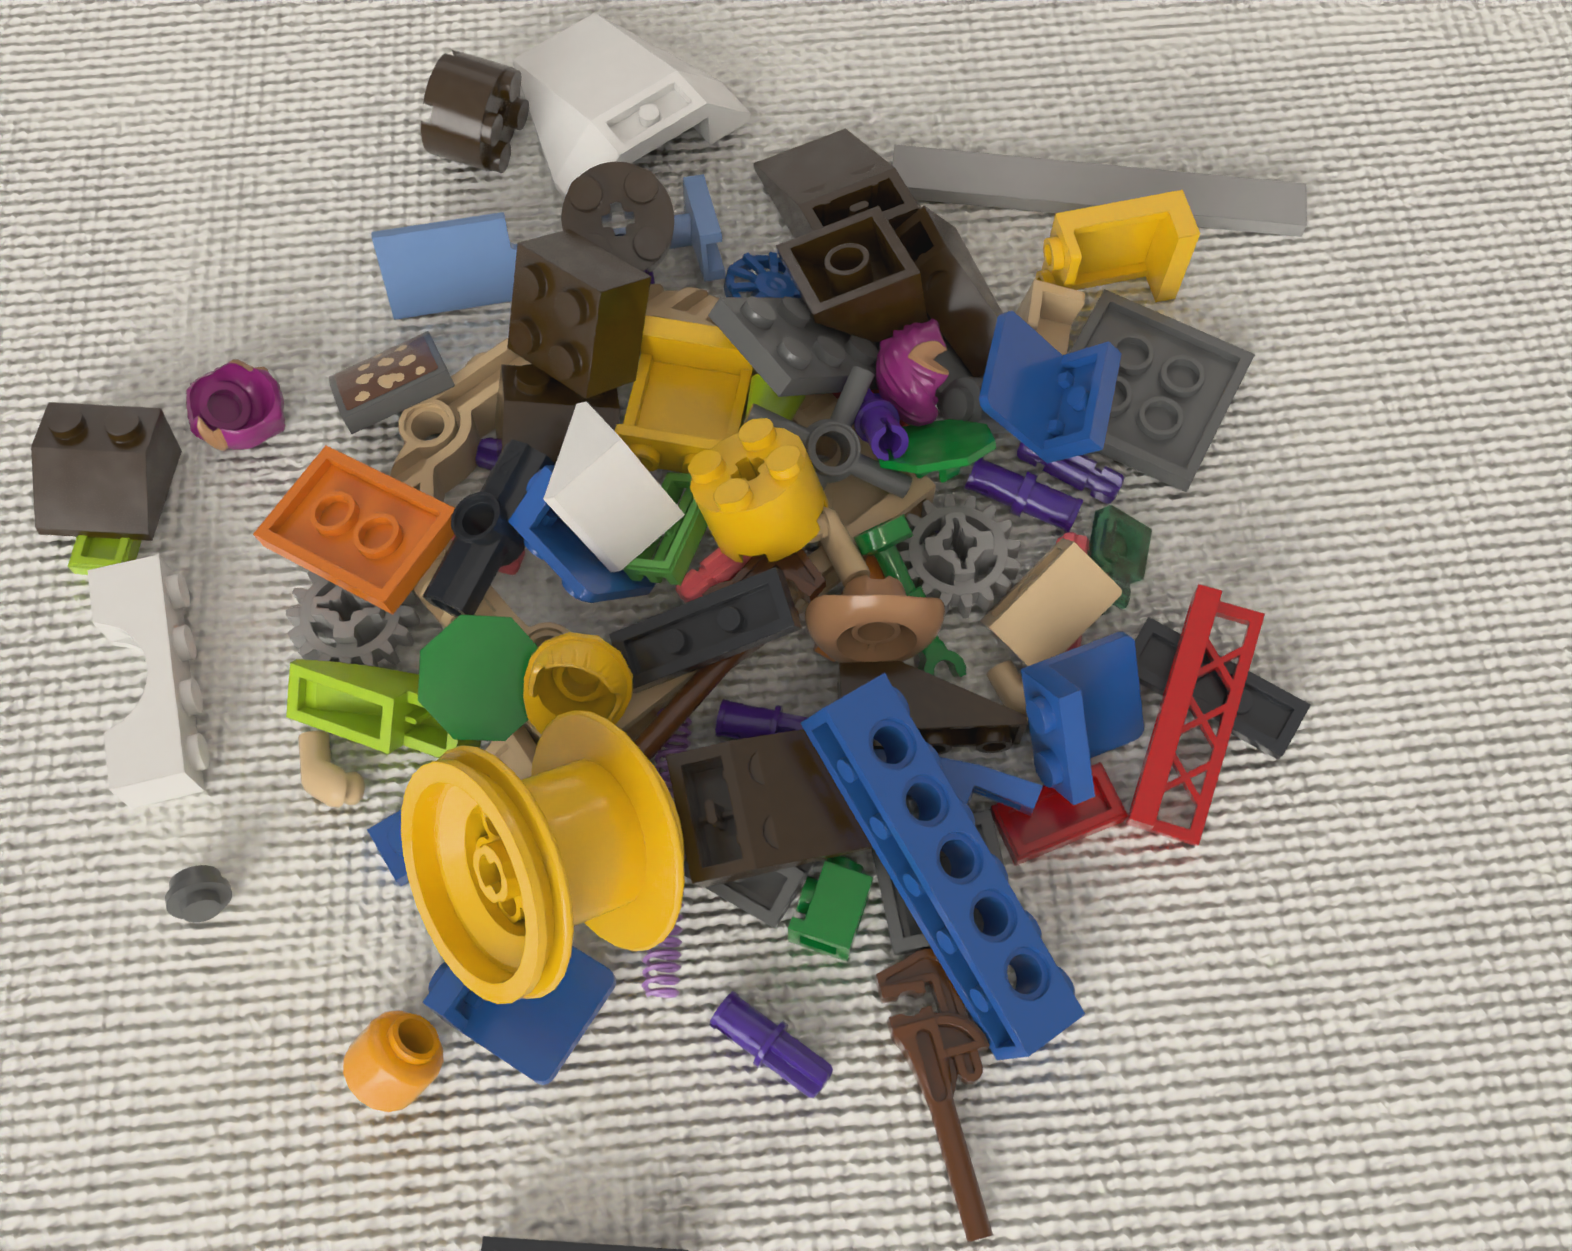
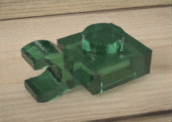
M1109 505L1095 511L1087 555L1122 589L1121 596L1112 605L1119 609H1125L1131 596L1130 584L1144 580L1152 529L1115 506Z

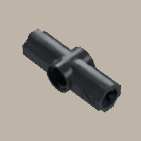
M511 439L510 443H506L481 491L468 495L454 509L451 517V528L456 536L422 596L426 601L456 618L461 614L475 615L499 568L517 560L525 550L524 538L508 520L526 495V487L529 480L539 470L543 469L545 465H555L546 454L534 449L528 443Z

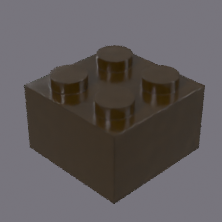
M570 229L518 242L507 348L586 399L634 382L637 376L652 276Z

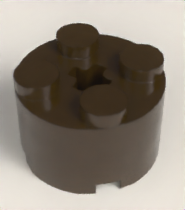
M452 50L453 55L443 54L430 75L424 95L423 104L433 106L431 124L421 121V139L425 150L430 154L482 170L504 173L510 161V141L515 129H523L529 112L528 100L520 98L521 72L511 66Z
M617 161L596 165L582 173L571 183L563 202L561 215L563 231L570 229L648 275L660 265L670 249L674 234L673 205L662 183L651 171L645 168ZM623 211L625 219H634L635 223L626 225V235L615 236L612 227H603L604 223L612 220L613 212Z

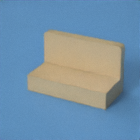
M1062 538L980 621L1027 666L1064 653L1121 596L1122 589L1074 541Z

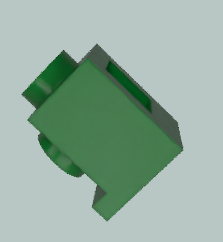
M841 856L827 859L824 862L819 879L808 875L796 912L805 914L806 917L805 920L792 916L788 926V942L848 962L871 892L873 877L863 874L864 867L851 859Z

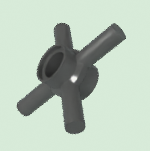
M852 367L830 419L819 420L806 428L753 403L744 421L745 424L752 419L768 418L772 421L774 427L785 428L798 435L809 455L823 490H825L827 483H835L847 478L849 475H853L903 499L912 483V477L897 470L880 468L878 461L860 453V441L852 426L874 377L871 372L861 367ZM820 436L834 439L840 447L841 457L835 467L823 464L816 454V443Z

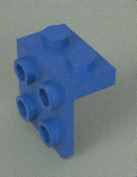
M1014 311L1002 313L997 318L979 395L980 406L985 413L1047 464L1103 450L1122 353L1108 341L1062 355Z
M545 465L543 469L539 470L529 480L526 487V495L508 520L524 538L526 548L533 555L544 560L562 579L564 589L580 601L596 603L649 595L656 583L650 582L646 576L643 577L642 581L631 580L623 569L617 572H610L543 500L555 465Z
M1121 631L1021 669L1036 773L1046 787H1053L1072 805L1095 797L1090 759L1137 740L1144 731L1135 641L1131 636Z
M572 946V954L565 976L555 990L541 998H521L513 1003L496 1004L482 999L468 989L452 972L447 963L444 962L432 976L428 987L429 994L422 1003L444 1022L537 1084L545 1085L556 1077L614 990L616 977L609 968Z

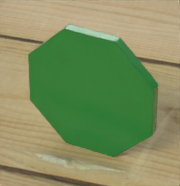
M945 419L920 427L912 425L903 426L909 438L905 453L899 458L894 459L890 450L886 449L889 461L877 459L880 468L915 473L918 479L933 471H939V480L945 483L960 473V467L969 466L995 450L996 441L987 424Z
M461 614L420 650L417 700L454 740L506 741L529 720L523 699L524 676L530 657L538 649V646L512 617Z

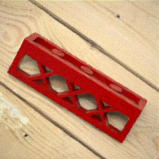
M1198 584L1190 601L1125 823L1126 825L1194 846H1199L1265 616V613L1220 601L1222 590ZM1215 616L1247 625L1242 646L1222 657L1218 655L1209 639ZM1206 653L1211 662L1201 667L1204 654ZM1238 658L1233 677H1231L1225 664ZM1216 670L1228 690L1225 704L1203 715L1192 696L1198 678ZM1189 709L1195 719L1184 725ZM1221 715L1215 735L1208 721ZM1199 726L1212 748L1207 763L1186 772L1176 754L1177 746L1181 735ZM1173 766L1178 777L1167 783L1171 767ZM1205 772L1200 792L1198 793L1191 779ZM1180 784H1183L1195 805L1189 829L1157 819L1164 793Z

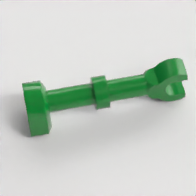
M904 514L890 518L853 537L861 555H875L885 578L891 576L898 579L903 585L907 596L926 597L922 586L915 587L896 546L914 536ZM938 635L927 648L918 653L920 661L917 668L934 675L935 666L940 661H944L948 665L953 677L966 675V665L963 658L956 652L948 650Z

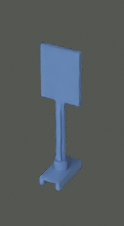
M704 174L683 177L684 214L674 215V234L670 249L693 246L704 282L725 279V268L717 245L718 242H722V232ZM504 212L371 232L394 320L512 301L517 244L510 242ZM626 227L613 229L615 236L626 235Z

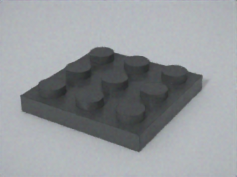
M1104 289L1070 351L1072 353L1109 341L1122 353L1104 448L1096 452L1187 493L1255 354Z

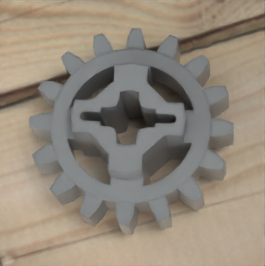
M945 495L943 508L937 509L929 500L923 502L922 518L910 513L906 517L914 536L896 545L915 587L922 586L926 597L941 599L945 605V615L950 606H958L962 618H969L972 604L975 603L985 612L990 611L994 602V595L1001 598L1007 595L1011 587L1010 580L1016 579L1020 567V562L1015 560L1021 547L1020 540L1008 539L1013 526L1012 522L1007 520L996 523L994 517L997 507L993 504L983 512L976 510V499L974 496H969L964 506H956L952 495ZM940 529V532L935 537H928L930 534ZM951 543L953 544L954 550H950ZM960 561L964 562L963 569L961 568ZM989 567H994L988 576L977 583L974 582L977 575L987 574Z
M311 571L307 572V575L313 585L309 589L294 588L292 594L301 606L286 610V617L294 626L287 633L295 647L301 648L298 653L305 660L334 661L379 667L378 662L385 658L388 662L397 665L400 662L394 650L397 645L413 646L415 642L409 630L406 629V627L420 624V618L415 608L412 607L418 602L413 590L394 615ZM318 633H323L326 638H334L337 642L336 647L321 641Z

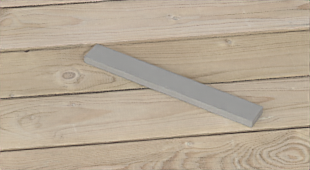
M894 144L892 166L896 168L915 200L1060 213L1183 190L1197 227L1302 237L1307 227L1306 183Z

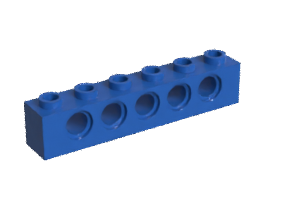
M886 674L878 676L802 721V727L975 1024L985 1034L990 1045L989 1048L996 1060L1029 1057L1083 1017L1085 1012L1075 997L1073 982L1067 973L1056 965L1041 939L1042 933L1037 921L1028 911L1023 909L1008 883V874L1004 865L989 851L975 827V818L970 807L956 795L942 771L943 766L937 751L923 739L910 717L907 700L897 688L892 686ZM873 739L883 746L886 752V763L880 760L874 752ZM906 795H909L916 802L919 811L918 819L909 812L906 804ZM940 851L944 852L950 861V876L941 866ZM974 908H977L982 915L984 922L983 932L977 928L974 922ZM1008 965H1011L1016 974L1017 982L1015 989L1008 980Z

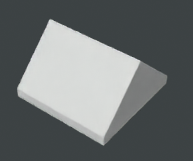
M587 402L577 403L543 500L610 572H617L624 569L685 514L603 418Z

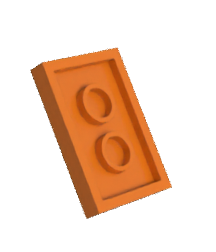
M325 445L253 535L265 548L394 615L455 535L451 528V517L455 507Z

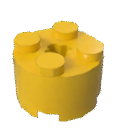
M768 418L752 419L743 424L738 433L720 441L712 449L701 451L692 457L687 468L692 477L690 490L721 552L735 562L743 563V555L756 556L766 554L769 562L778 561L801 550L819 533L820 526L817 520L823 511V507L828 508V500L809 455L798 435L785 428L774 427L772 421Z

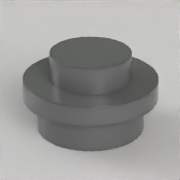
M198 865L183 869L176 873L169 882V890L165 895L167 912L175 918L193 923L210 920L230 903L232 899L231 885L226 878L222 877L221 872L213 866Z

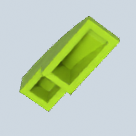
M296 659L290 662L286 717L387 754L392 753L401 746H406L440 758L447 750L458 746L481 747V740H454L417 700L419 674L334 661Z

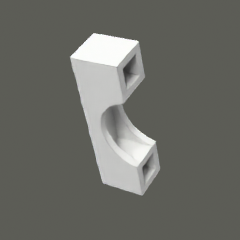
M159 554L87 570L93 624L115 646L132 648L143 652L147 663V680L140 700L121 722L103 733L109 791L131 808L205 791L202 770L210 767V755L204 736L198 733L196 714L203 712V699L199 685L194 678H191L189 660L196 659L197 652L191 629L188 625L184 624L183 608L190 606V595L183 575L181 573L174 574Z

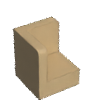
M1034 279L1016 314L1057 351L1065 355L1068 352L1071 325L1084 306L1085 293Z

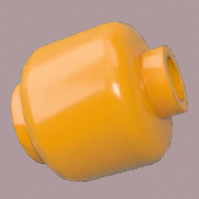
M400 1010L384 1012L372 1020L350 1044L343 1059V1074L351 1092L365 1105L384 1112L402 1110L414 1102L438 1077L444 1063L443 1047L436 1029L422 1016Z

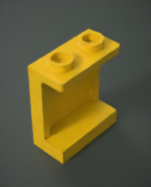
M1177 190L1055 213L1050 237L1045 238L1043 243L1044 262L1042 270L1036 272L1035 279L1080 290L1146 277L1155 303L1176 299L1200 236L1184 191Z
M646 315L636 381L633 383L623 424H616L615 432L648 471L663 469L690 474L687 468L694 455L701 451L712 449L720 441L739 432V429L744 424L751 378L755 375L756 370L719 327Z

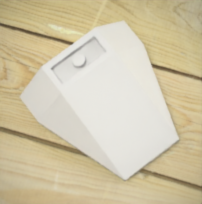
M596 13L591 14L512 59L514 68L521 72V89L524 98L529 102V112L555 188L564 198L571 183L582 173L596 165L616 161L633 163L691 127H694L711 145L751 121V113L721 81Z

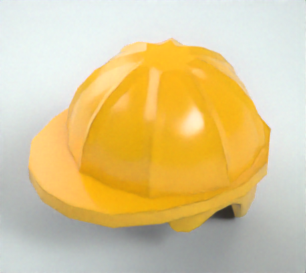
M568 632L545 640L531 655L524 676L523 699L527 718L541 735L546 726L558 715L573 710L591 711L616 724L623 716L633 695V674L622 653L604 641L599 635Z

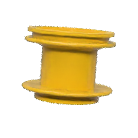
M573 710L558 715L546 726L538 740L532 762L531 776L522 780L495 755L479 747L462 745L447 750L437 761L422 765L412 775L406 787L401 809V838L408 881L416 906L426 930L442 958L463 984L482 999L496 1004H507L521 998H541L555 990L565 976L572 954L574 926L585 923L599 937L614 946L633 952L649 950L662 943L674 929L682 907L685 884L684 840L680 819L672 796L655 766L632 739L607 718L591 711Z

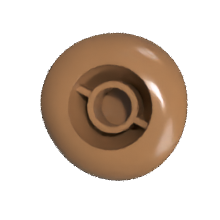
M864 575L848 582L843 589L842 595H822L813 599L806 608L805 621L809 634L818 647L839 663L904 662L923 651L936 638L944 621L945 605L939 598L907 596L901 582L894 577L888 576L885 579H871Z

